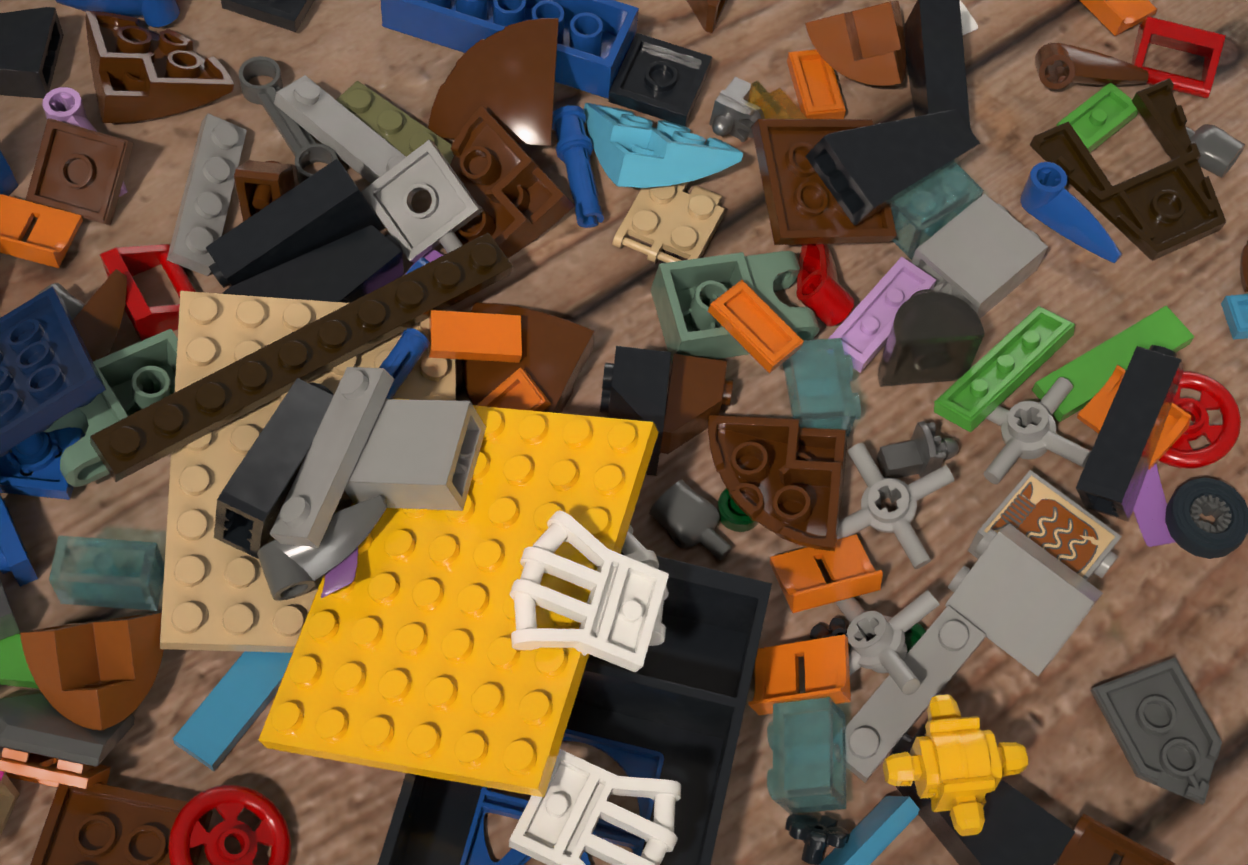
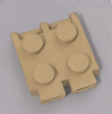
M688 182L671 186L641 188L616 232L612 245L620 249L624 245L648 255L647 260L654 263L657 260L665 263L683 261L662 252L663 250L688 260L702 258L723 219L725 208L720 207L722 196L696 185L691 193L688 194L686 193ZM630 235L644 242L652 244V247L628 238V236Z

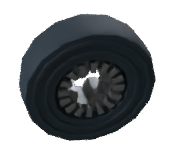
M1206 477L1193 479L1179 487L1172 495L1166 506L1165 523L1170 536L1182 549L1198 557L1207 559L1219 558L1228 555L1243 543L1248 533V507L1240 494L1226 483ZM1202 513L1204 516L1212 515L1216 521L1212 525L1209 522L1200 521V514Z

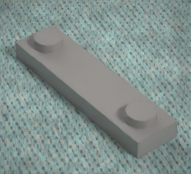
M306 75L276 92L274 105L322 144L332 148L340 159L368 182L373 183L406 157Z
M346 368L312 441V445L271 529L270 535L280 544L319 547L394 381V378L384 368Z
M947 606L904 659L906 665L919 680V689L913 694L906 695L889 675L831 743L827 752L866 783L892 752L902 736L912 728L927 710L931 698L942 692L981 645L986 634L950 606Z

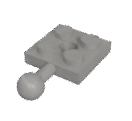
M431 140L426 141L361 191L392 237L400 244L408 260L414 263L440 243L447 253L463 246L454 232L482 212L440 150ZM419 190H428L432 197V204L424 213H416L411 204L412 197Z

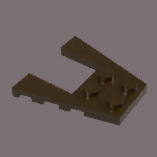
M1170 78L1136 92L1132 99V103L1172 159L1167 163L1112 186L1069 121L1035 135L1030 143L1032 149L1046 162L1059 165L1065 171L1067 181L1152 261L1220 231L1226 223L1209 176L1204 177L1198 160L1201 155L1196 142L1191 143L1185 127L1187 118L1182 105L1177 106L1172 94L1174 85Z

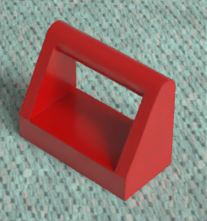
M1147 16L1139 26L1132 64L1148 71V81L1146 84L1155 85L1170 78L1174 85L1172 90L1208 98L1226 35ZM1148 43L1204 56L1201 80L1142 66Z
M169 244L116 247L100 254L107 278L116 269L127 276L124 310L141 341L169 329L173 331L178 330L180 304L148 307L132 276L161 264L179 298L180 291L196 292L183 267L167 261Z

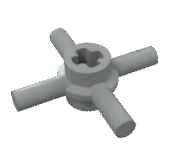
M1059 377L1039 403L1035 401H1022L1015 404L1010 410L998 406L985 418L1001 426L1002 439L1006 444L983 473L989 482L999 484L1019 457L1022 459H1036L1044 455L1047 450L1083 468L1085 467L1091 451L1056 434V423L1052 417L1053 413L1073 389V385L1069 380Z
M864 443L854 445L848 450V453L865 481L867 488L861 499V510L839 521L837 539L851 536L868 526L884 533L894 532L914 569L925 566L931 559L910 523L915 517L918 500L955 481L947 465H944L907 485L899 479L884 478ZM887 498L890 499L891 503L896 501L897 510L888 512L886 507L882 509L881 501Z
M926 590L894 617L883 616L877 611L865 612L855 597L837 601V606L850 622L847 629L850 675L861 667L872 669L877 673H889L904 694L910 695L915 693L920 687V682L904 662L907 654L905 632L940 605L929 590Z

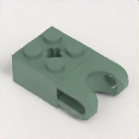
M779 251L744 256V253L740 252L659 264L651 287V294L667 350L671 352V365L674 354L714 360L749 354L708 312L710 304L740 280H743L804 341L803 345L812 341L820 330L814 311L808 307H789L779 301L775 295V292L787 289L795 282L801 269L796 254L792 251Z
M172 329L94 361L93 363L106 390L98 394L88 405L72 410L56 420L51 427L44 431L47 433L63 428L75 427L81 428L85 434L80 440L66 448L60 459V471L71 486L80 487L110 474L90 444L91 435L175 393L178 338Z

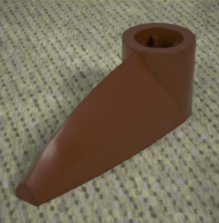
M1048 43L1043 45L1035 56V66L1039 78L1050 89H1061L1071 82L1092 85H1107L1111 82L1114 85H1131L1148 81V71L1099 52L1072 45ZM1056 60H1061L1063 66H1057L1055 71H1049L1047 65H1053Z
M117 269L73 319L93 362L108 356L121 325L126 300L127 276Z

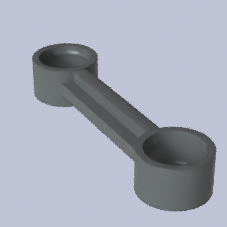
M263 56L246 60L239 69L242 94L249 102L262 105L295 156L297 180L300 184L313 175L304 171L306 166L315 162L330 164L337 159V155L329 146L316 143L309 132L274 105L276 92L283 88L279 65L273 59ZM257 76L273 78L266 85L257 86L248 83Z

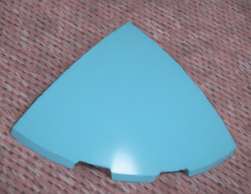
M585 103L586 125L593 149L605 173L618 187L649 188L686 183L718 173L742 161L743 152L716 138H708L705 144L706 139L700 135L690 133L688 127L666 120H659L657 128L652 127L653 122L651 120L636 116L632 111Z

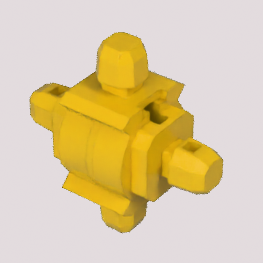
M936 695L931 698L928 705L929 721L925 725V736L915 738L910 754L908 752L892 754L884 760L883 772L885 781L893 786H912L913 781H915L917 795L920 799L931 798V809L933 812L950 811L954 829L959 835H977L981 833L985 822L983 807L986 804V793L995 791L1002 776L1019 774L1028 766L1026 748L1024 745L1016 742H999L997 746L994 733L991 730H980V718L978 716L961 718L957 702L951 695Z

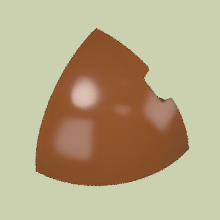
M898 0L805 23L809 37L817 52L840 74L868 85L887 86L903 82L906 73V46Z
M162 612L113 617L87 623H71L20 633L25 659L42 694L65 718L79 726L92 730L110 728L123 721L139 707L153 686L164 649H160Z

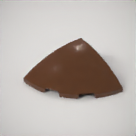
M86 11L85 20L91 70L103 123H125L162 118L186 112L233 92L234 83L224 66L214 56L204 59L194 52L193 41L168 28L165 31H161L160 34L140 27L139 19L135 17L108 12Z
M559 18L533 19L508 25L503 30L494 33L486 39H481L468 49L456 62V66L450 72L444 84L440 86L432 106L428 129L441 138L456 139L468 119L482 105L518 144L551 146Z
M482 105L472 114L451 146L454 157L450 166L482 212L454 233L463 245L489 233L505 256L510 258L551 228L575 205Z
M475 302L470 312L521 315L522 357L519 363L462 359V379L466 394L472 405L480 403L521 367L527 371L551 403L543 412L562 413L573 393L574 382L593 351L595 331L540 311L497 303Z
M709 415L708 435L714 466L728 489L729 496L738 507L753 521H757L782 539L814 549L835 551L845 475L846 430L801 428L799 419Z

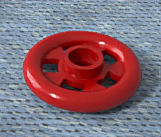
M1184 371L1173 403L1191 415L1193 425L1188 427L1158 461L1172 467L1194 469L1219 461L1233 448L1240 434L1241 417L1234 397L1222 384L1206 375ZM1181 389L1201 392L1200 401L1192 398H1180ZM1207 410H1220L1223 420L1222 425L1210 426ZM1202 435L1205 436L1210 445L1193 451L1188 441L1196 440Z
M240 785L216 786L194 796L178 813L169 837L170 864L194 865L190 849L204 845L206 857L211 865H255L252 861L256 856L257 843L271 847L270 859L267 865H289L292 849L290 830L279 808L262 793ZM243 808L253 812L261 819L255 831L244 822L237 820ZM216 809L224 821L214 826L210 832H207L199 820L207 812ZM226 837H234L239 841L240 851L238 854H231L225 849L224 841Z

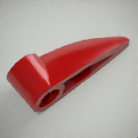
M802 244L799 258L801 269L797 276V298L806 307L813 310L815 315L825 325L829 327L835 326L850 314L855 300L838 283L835 263L828 244Z

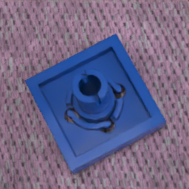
M68 427L47 433L33 434L12 447V453L9 451L0 458V493L70 500L74 486L67 483L60 471L61 456L55 458V456L59 452H64L66 448L84 437L85 434L82 429ZM23 472H24V473L33 472L30 476H23V475H22Z

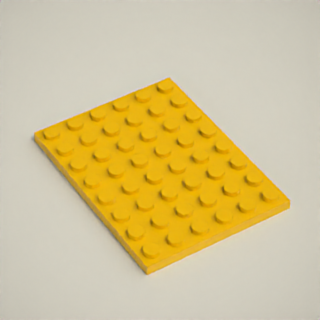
M473 405L486 426L463 511L386 508L372 531L358 546V561L354 581L321 598L325 581V574L323 575L258 741L266 748L545 798L589 654L584 656L575 648L513 649L511 633L516 631L514 600L509 594L513 582L521 577L524 567L520 564L524 549L532 547L548 529L547 522L556 511L568 513L604 546L621 554L659 433L654 422ZM563 542L554 552L556 555L597 571V567L569 542ZM544 573L540 585L587 603L590 590L548 573ZM536 605L537 628L579 629L581 623Z

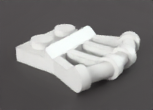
M556 511L547 522L548 529L532 547L524 549L520 561L524 568L520 579H516L513 582L509 594L514 600L516 631L511 633L512 648L516 650L575 648L584 656L590 654L636 673L643 667L669 574L608 549L568 513ZM563 542H569L597 567V571L556 555L554 552ZM548 573L590 590L587 603L540 585L543 574ZM536 605L581 623L579 629L537 628Z
M560 749L545 798L531 795L509 839V847L546 865H586L580 859L583 852L611 865H660L665 853L672 852L678 840V837L674 834L675 802L681 799V784L677 781L666 779L617 776ZM610 795L651 798L654 800L653 822L609 802ZM599 818L644 839L647 843L641 856L593 835L592 833Z

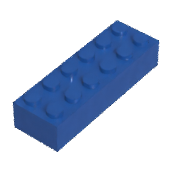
M380 0L383 27L463 53L481 39H486L494 33L503 30L508 25L533 19L559 18L555 82L609 99V91L636 35L639 11L637 7L615 0Z

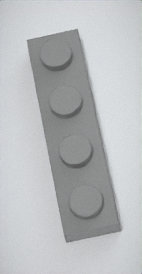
M209 113L201 122L167 256V261L206 276L211 273L209 266L215 263L206 247L222 236L235 182L234 173L239 165L247 132L246 129Z

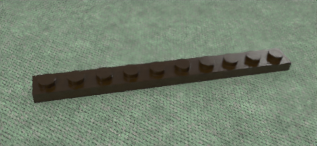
M486 233L90 436V444L115 482H118L287 393L297 378L308 382L403 332L407 328L429 318L431 310L443 311L511 274L513 265L491 235Z

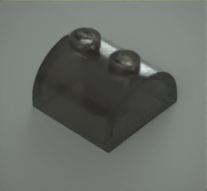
M931 289L915 292L900 306L895 315L878 365L880 387L957 381L970 369L985 335L981 320L973 308L958 297L947 293L935 292Z

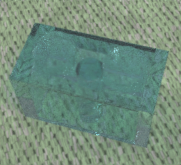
M956 162L892 202L891 210L897 234L892 241L910 259H913L915 251L920 245L977 200L984 190Z
M841 338L804 340L801 349L783 362L792 418L799 419L801 428L846 430V437H849L854 421L860 419L861 415L858 393H852L850 381L853 378L852 358L850 355H844Z
M58 536L49 582L61 604L158 611L165 564L158 545L154 542Z
M830 697L773 704V721L769 722L767 727L768 743L773 751V768L767 772V788L771 798L789 814L846 809L845 713Z

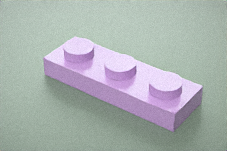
M901 256L827 339L825 349L861 373L930 294L937 280Z

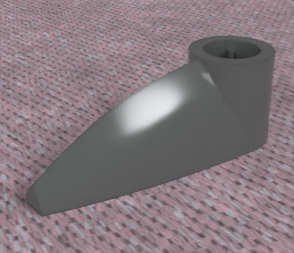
M378 495L334 513L318 548L280 544L277 540L262 546L258 550L257 556L273 599L282 601L303 595L315 586V580L346 559L364 541L387 508L386 498Z

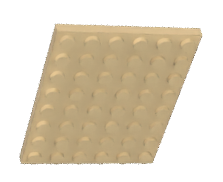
M180 291L175 392L349 303ZM429 318L410 327L423 333L429 340ZM403 332L309 380L307 383H319L335 394L347 367L380 368V365L399 341ZM428 348L424 351L393 398L456 400L455 359L429 358ZM287 393L171 453L160 649L293 653L323 576L315 580V586L303 595L288 600H274L259 558L257 559L214 538L216 506L219 495ZM345 491L334 513L351 506L352 500ZM270 536L267 543L276 539Z

